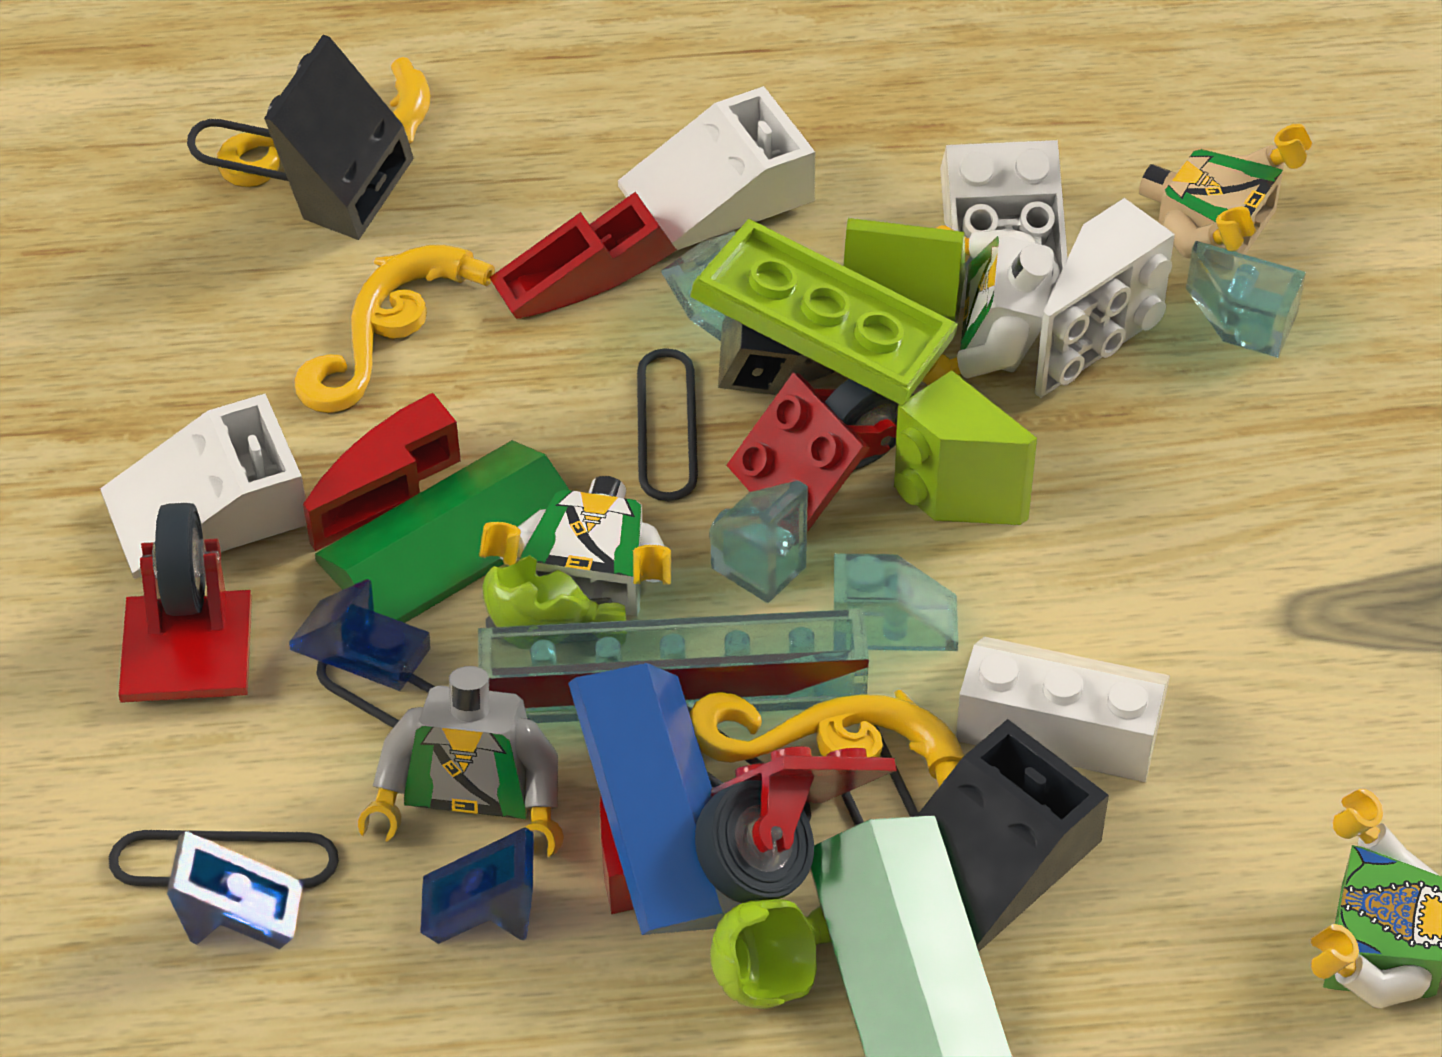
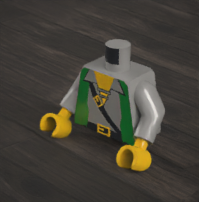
M464 666L452 671L449 676V687L435 686L431 688L424 707L408 709L385 738L373 782V787L378 788L375 801L371 802L363 810L358 819V830L362 836L367 831L370 814L381 812L390 821V829L385 841L388 842L401 825L402 816L395 802L397 794H404V806L526 819L529 809H531V823L522 828L517 836L516 844L521 856L527 858L532 855L534 845L532 834L534 830L541 831L546 835L548 839V858L557 853L562 846L564 839L563 831L559 824L551 819V809L558 808V754L534 721L527 719L524 702L519 696L511 693L489 691V675L485 670L475 666Z

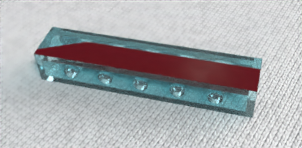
M863 609L478 628V667L485 670L489 675V691L516 694L524 702L527 719L535 723L579 721L568 683L580 676L648 663L678 676L686 704L691 709L695 702L706 695L724 692L735 694L747 700L758 712L806 710L817 703L837 697L867 694L869 656Z

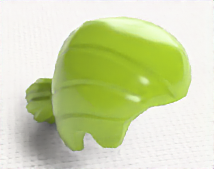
M530 555L507 567L494 566L485 576L483 599L487 612L494 625L505 636L519 644L541 645L560 637L578 623L587 628L591 627L598 634L609 639H624L626 636L627 617L625 605L618 602L597 604L582 592L569 575L560 570L538 576L536 574L537 560Z
M784 899L748 901L736 905L728 911L718 922L710 949L711 967L718 984L722 986L725 994L741 1005L758 1009H768L806 996L814 985L817 970L816 946L818 944L831 943L821 906L814 909L808 917L803 915L794 902Z

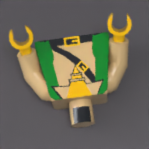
M1292 124L1281 129L1274 137L1276 146L1269 145L1249 155L1228 156L1199 149L1193 151L1178 173L1154 164L1149 165L1142 177L1139 194L1161 203L1158 223L1175 234L1173 246L1184 258L1194 259L1199 257L1227 273L1232 274L1276 212L1284 163L1290 169H1297L1306 162V150L1311 148L1312 141L1302 124Z

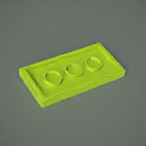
M748 219L695 279L690 294L691 298L904 406L953 340L958 326L954 321L751 219Z

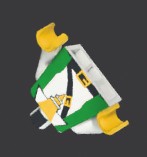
M946 225L936 227L937 229L953 230ZM1009 229L976 231L971 234L970 238L965 237V263L970 255L973 260L968 266L960 351L957 357L953 359L948 358L942 353L922 382L930 385L951 370L957 375L962 374L964 378L968 379L998 370L1014 372L1041 331L1043 311L1050 298L1054 252L1050 247L1037 244L1035 239L1027 233Z
M611 476L596 477L591 483L589 493L571 490H561L555 493L547 509L539 510L518 527L504 522H489L483 527L479 557L499 556L506 565L510 566L515 564L517 560L530 555L537 560L536 574L538 576L560 570L569 575L589 599L611 597L613 603L618 602L625 605L626 615L638 617L641 581L646 580L652 583L663 581V585L671 584V550L664 546L654 526L643 523L642 505L636 500L626 499L627 490L625 485L620 480Z

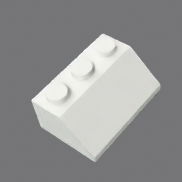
M983 637L973 646L960 691L956 737L959 742L977 745L1004 721L1009 719L1070 766L1146 782L1170 675Z

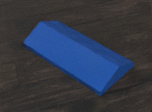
M644 663L574 678L568 684L641 934L650 935L716 929L718 922L733 907L742 903L733 901L718 891L706 877L698 860L695 847L696 824L702 809L712 798V786L678 676L651 664Z

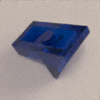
M365 579L320 600L289 641L291 651L398 691L402 690L431 649L430 633L428 631L374 612L372 582L369 579Z
M524 827L424 875L420 933L440 944L490 920L519 940H526L533 894L534 833Z
M185 831L178 839L167 895L190 942L195 945L199 944L217 927L222 925L280 950L293 939L303 881Z

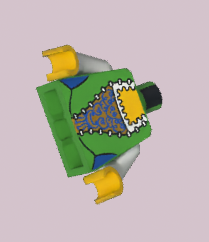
M1358 789L1342 798L1341 803L1346 810L1336 814L1333 819V830L1338 836L1345 839H1351L1356 836L1360 838L1358 846L1352 845L1342 881L1335 924L1328 926L1311 938L1312 946L1322 951L1321 954L1312 959L1311 968L1313 974L1318 978L1324 979V988L1351 991L1372 1007L1381 1009L1418 998H1430L1437 994L1442 979V876H1439L1409 852L1384 824L1380 823L1383 817V809L1376 795L1367 789Z

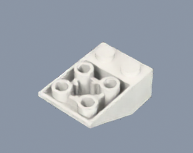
M763 86L714 103L618 180V187L626 198L636 191L675 248L680 250L741 228L748 219L758 222L813 202L815 195V151Z
M1058 140L946 145L940 167L945 225L955 231L964 232L967 238H970L971 234L976 231L1016 230L1031 235L1037 244L1050 247L1054 252L1051 295L1068 259ZM971 255L965 263L966 273L960 308L965 306L968 266L973 260Z
M1125 198L1083 224L1044 308L1035 394L1040 398L1060 385H1068L1077 378L1082 370L1100 358H1107L1113 355L1124 342L1140 331H1147L1153 328L1165 313V297L1168 277L1172 269L1171 256L1175 234Z
M266 394L206 411L100 488L134 579L142 577L140 569V557H143L141 543L155 542L156 520L161 505L169 503L195 504L201 521L203 541L204 539L218 538L221 552L306 526L303 508L306 498L302 476Z

